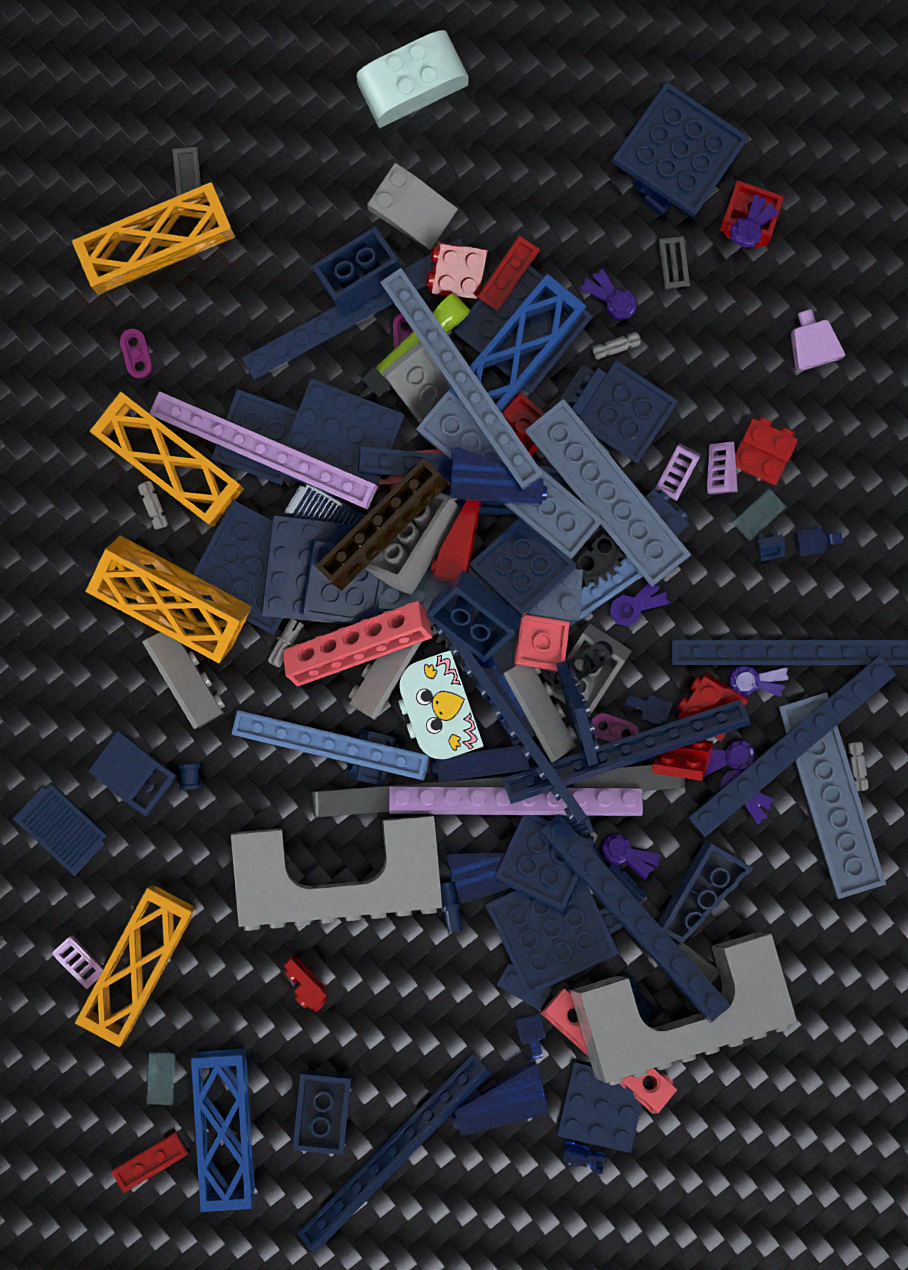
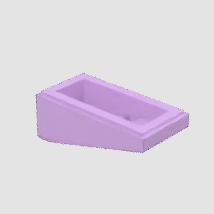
M734 442L711 444L709 446L708 494L738 492ZM726 450V455L718 456V451ZM726 460L725 465H719L718 461ZM719 470H725V474L719 475ZM720 480H724V484L720 485Z
M679 443L655 490L659 491L661 489L669 497L677 501L701 454ZM679 453L692 459V462L689 463L679 458ZM674 462L687 468V472L674 467ZM671 471L682 477V481L669 476V472ZM666 480L678 486L677 491L664 485V481Z
M73 935L52 952L54 957L86 989L99 979L103 968ZM72 946L74 950L65 957L63 953ZM79 953L82 957L72 964L70 960ZM86 960L89 964L79 972L76 968ZM93 967L96 971L88 979H85L83 976Z

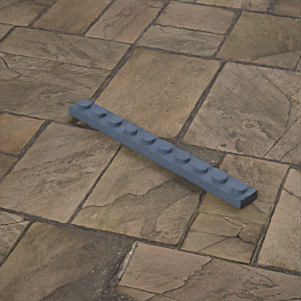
M402 268L382 280L380 283L521 488L524 490L543 477L544 474Z

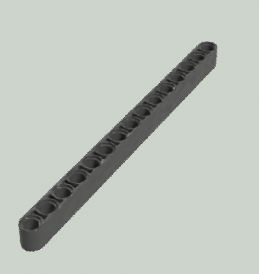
M653 764L624 766L576 782L578 788L642 789V791L684 788L685 778L652 773ZM508 776L312 792L314 817L389 812L390 787L504 788L502 778Z

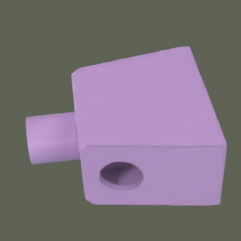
M812 309L798 313L801 327L791 332L796 372L837 361L845 356L828 320L816 323Z

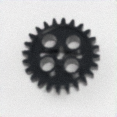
M601 525L598 526L586 541L588 542L599 530L602 531V535L590 546L592 551L586 550L574 562L578 570H583L580 567V560L582 558H589L593 562V568L590 571L583 570L582 580L585 587L589 586L590 580L593 581L595 586H598L600 577L603 581L607 582V573L615 576L616 572L613 567H622L618 558L626 557L624 553L620 552L618 545ZM600 540L609 542L610 551L608 553H602L598 550L597 544Z

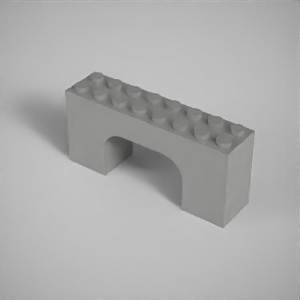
M431 814L382 819L385 861L380 872L366 881L315 886L299 884L287 872L282 828L232 833L231 842L239 927L244 926L245 931L260 929V925L270 924V928L285 927V922H295V926L310 925V920L320 919L321 923L336 922L338 917H345L346 921L361 920V915H370L371 919L385 918L386 913L395 912L397 916L412 915V910H420L422 914L437 913V908H442L434 816Z
M755 932L711 946L722 983L721 995L730 1004L712 1023L702 1013H698L657 1027H648L639 1015L629 978L614 976L570 990L595 1078L604 1083L609 1082V1085H616L624 1082V1077L633 1075L634 1078L647 1075L648 1070L657 1067V1070L666 1069L672 1066L671 1062L680 1059L681 1062H688L696 1059L695 1055L705 1052V1055L713 1054L720 1051L719 1047L727 1044L729 1047H735L743 1044V1039L749 1037L755 1040L766 1037V1032L774 1029L776 1032L790 1029V1024L796 1023L797 1020L772 934Z

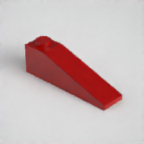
M476 482L441 546L438 558L433 559L431 573H435L436 581L450 583L463 570L469 573V563L471 562L483 494V486Z

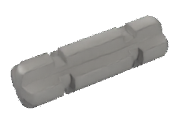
M634 332L628 334L627 337L622 336L607 341L604 345L601 343L593 346V355L595 359H601L606 354L610 356L627 350L628 347L639 346L641 340L638 333Z
M147 481L140 484L138 489L141 496L144 495L145 497L143 501L149 516L153 517L152 524L154 528L158 530L166 527L168 521L166 516L162 515L164 511L157 494L153 493L155 489L152 482Z
M862 742L849 743L848 752L852 756L849 758L852 775L855 778L857 791L867 790L868 780L865 779V776H867L865 758L861 753L864 752Z

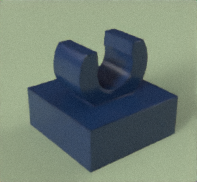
M775 529L772 530V537L764 538L763 533H759L758 554L761 562L785 556L783 535H778Z

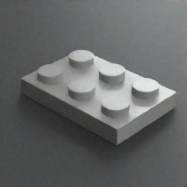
M421 341L382 372L419 424H421L446 392L452 388Z

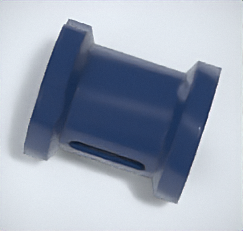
M200 763L178 765V769L181 770L182 781L179 790L202 788L198 777Z

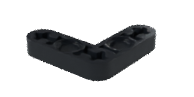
M598 641L566 661L569 670L574 669L579 681L608 663L613 656V648L606 641ZM598 650L606 652L604 656H599L594 661L591 658ZM578 659L585 661L587 670L579 671L575 666V661ZM540 669L553 688L562 690L561 683L557 679L559 676L557 671Z

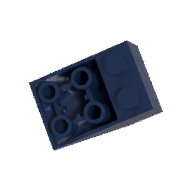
M117 731L88 771L144 816L151 814L178 777L176 772L119 731Z

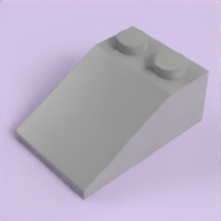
M396 163L367 204L370 212L430 251L458 210L428 185Z
M589 624L565 661L598 641H606L612 646L613 656L609 662L579 680L578 684H575L581 685L585 698L582 701L587 700L592 713L632 651ZM598 650L591 658L594 661L599 656H604L606 652ZM580 659L575 661V666L579 671L587 670L585 661ZM550 684L549 687L553 692V696L565 703L563 691L553 688Z

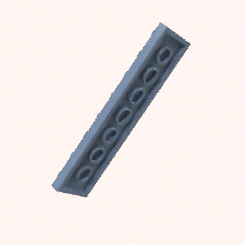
M449 390L416 428V431L570 559L574 557L603 522L601 518L541 468L540 470L544 476L523 490L466 406Z
M564 399L524 431L582 503L603 520L600 525L651 587L691 555Z
M431 563L412 595L392 588L384 582L383 593L379 597V610L381 612L392 611L405 606L407 603L419 601L428 611L432 600L449 583L436 581L435 573H431ZM469 568L468 574L507 604ZM575 569L527 615L559 620H580L583 570Z
M827 692L778 707L785 732H789L828 699ZM835 726L795 760V764L837 899L886 885L838 726Z

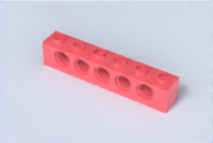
M419 601L411 602L392 611L383 612L381 615L361 620L359 623L339 628L332 633L317 636L315 639L302 644H295L293 647L283 650L285 674L298 687L431 639L430 619L426 617L428 611Z
M562 989L558 991L540 1014L589 1057L579 1020L577 1019L575 1023H572L567 1017L570 1009L575 1010L570 989L568 991ZM654 1068L649 1069L647 1075L637 1078L630 1075L624 1077V1082L619 1083L624 1089L626 1086L633 1091L634 1098L652 1114L659 1113L677 1091L673 1086V1080L664 1073L660 1075ZM646 1076L650 1077L653 1082L650 1090L645 1089L643 1086V1079Z

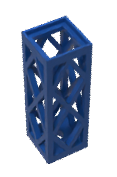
M548 274L470 366L481 383L484 368L513 359L510 385L487 392L493 401L500 399L496 404L500 412L504 410L584 314L586 305ZM543 293L549 297V299L536 303ZM562 308L567 313H569L570 316L559 328ZM555 309L551 334L522 344L525 319ZM518 325L515 347L494 353ZM542 349L516 380L519 357ZM451 388L450 392L461 400L454 389Z
M246 1048L196 1052L191 1058L201 1212L252 1209L255 1201ZM229 1066H236L237 1077ZM214 1067L206 1084L204 1085L203 1068ZM217 1074L220 1075L236 1098L226 1120L207 1094ZM238 1107L241 1142L229 1126ZM207 1119L218 1133L210 1150L208 1149ZM221 1139L240 1164L230 1185L211 1159ZM210 1169H211V1171L213 1172V1174L216 1176V1178L218 1179V1181L220 1182V1184L222 1185V1187L225 1189V1191L221 1188V1186L219 1185V1183L217 1182V1180L214 1178V1176H213L212 1173L210 1172ZM243 1174L244 1190H234ZM211 1185L215 1189V1192H211Z

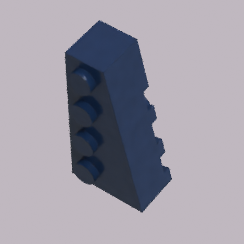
M705 840L658 921L659 926L668 936L683 944L702 924L706 916L713 909L715 910L726 895L733 891L746 874L748 875L754 868Z

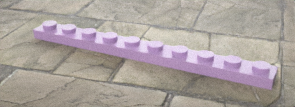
M162 392L158 393L149 413L151 416L365 509L369 508L378 488L377 485Z
M390 787V814L567 815L564 811L567 805L562 799L557 801L550 791L510 804L505 788ZM568 788L586 815L642 816V789Z

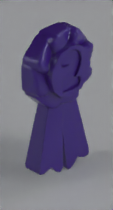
M755 194L747 218H739L731 227L732 240L742 247L755 246L762 236L761 226L776 217L778 210L773 209L771 203L761 212L766 198H760Z
M603 269L600 270L599 274H593V279L598 285L585 278V284L580 287V290L605 301L607 312L614 319H628L635 313L637 308L636 297L627 289L615 290Z
M647 583L635 597L622 595L615 599L611 604L610 615L616 624L630 626L638 621L641 610L668 605L670 602L666 599L667 593L664 592L651 597L660 587H651Z
M739 665L730 672L728 684L732 689L745 696H749L755 690L761 689L781 697V690L785 686L772 681L788 680L789 678L786 675L788 668L782 667L757 673L749 665Z
M737 740L730 743L726 750L713 749L712 761L704 776L727 765L735 770H744L756 760L755 748L746 740Z
M732 770L726 772L720 781L721 789L742 771ZM758 792L744 805L755 822L760 824L761 819H766L767 815L758 804L770 810V803L774 799Z
M620 834L608 836L601 846L602 855L607 862L613 865L626 863L643 879H646L648 874L654 870L653 867L659 866L658 859L661 857L660 854L632 849L629 839Z

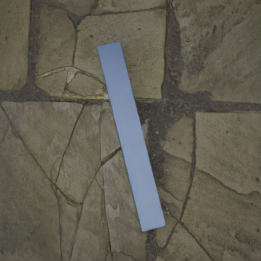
M628 557L620 561L622 564L621 568L613 567L616 572L615 576L607 573V582L603 581L600 577L598 586H595L593 581H591L588 587H582L580 619L642 577ZM562 620V621H568V622H570V624H569V627H570L571 625H573L574 623H576V622L579 621V620ZM517 633L485 663L481 659L477 660L491 681L501 675L502 670L513 665ZM473 675L472 677L475 679V681L477 682V684H479V681H478V680L476 679V677Z
M237 710L231 734L420 780L425 779L430 758L429 755Z

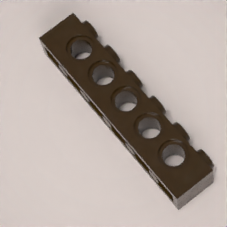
M423 458L315 567L334 586L342 591L449 483Z

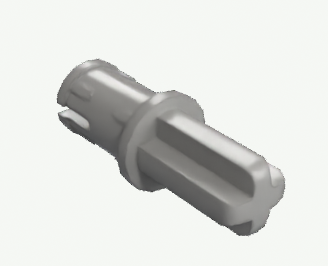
M289 619L281 636L276 638L278 642L268 658L269 663L276 667L282 665L284 662L283 650L294 646L293 644L304 627L303 624L298 623L294 619Z

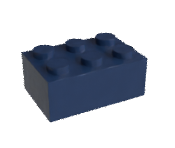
M373 227L312 265V268L343 316L383 291L384 287L380 282L402 268L377 228Z
M464 570L432 600L426 614L427 618L484 663L516 634L522 616Z
M310 1070L301 1071L293 1150L343 1155L352 1075Z

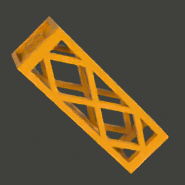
M210 182L72 240V243L90 286L99 295L233 239L235 236L214 186ZM207 202L210 203V206L202 205ZM188 210L203 211V212H206V213L194 212V211H188ZM180 216L201 219L189 237L168 234ZM170 218V220H169L168 223L165 225V227L162 229V231H161L160 233H158V231H159L160 228L163 226V224L166 222V220ZM208 220H210V222L207 224V226H206L205 229L202 231V233H201L200 235H198V234L200 233V231L203 229V227L205 226V224L208 222ZM218 222L219 227L213 229L215 224ZM154 225L151 231H143V229ZM120 241L141 244L128 263L107 260ZM111 243L101 258H97L105 246ZM148 245H151V246L149 247V249L146 251V253L144 254V256H143L140 260H138L139 257H140V256L142 255V253L144 252V250L147 248V246H148ZM158 246L166 247V249L153 254ZM99 271L107 272V274L101 276Z
M122 392L118 394L90 430L102 442L213 528L224 516L232 500H236L244 490L239 483ZM132 409L143 418L127 417L126 414ZM124 426L151 429L161 455L133 452ZM114 430L121 448L108 438ZM163 434L195 459L170 456ZM140 462L165 465L173 488ZM175 466L203 469L212 495L184 492ZM214 474L228 484L221 493ZM191 502L207 503L212 505L206 511V513H204Z
M121 535L105 549L85 591L217 663H220L232 649L253 607ZM153 564L156 570L147 568L144 565ZM113 577H124L129 586ZM133 577H141L148 590H141ZM153 582L168 590H157ZM201 595H210L214 601L204 599ZM174 596L177 602H165L163 597ZM125 597L135 599L139 603H128ZM181 608L186 616L178 613L173 609ZM190 608H199L206 621H198ZM211 613L217 615L218 617L224 620H215ZM220 627H226L224 632H222ZM183 628L193 630L196 634H186Z
M155 885L148 887L75 1024L120 1047L127 1040L197 908ZM150 902L161 907L142 918ZM162 914L164 945L142 958L140 926ZM173 914L181 917V920L178 926L176 927L175 931ZM129 943L130 965L112 975ZM161 955L144 987L142 965ZM131 972L133 1003L111 1015L110 984ZM97 1001L99 1014L93 1012V1009ZM130 1013L123 1027L114 1023Z

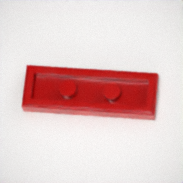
M519 235L477 299L498 312L540 249Z
M176 1131L116 1167L111 1173L123 1193L185 1157L189 1152Z

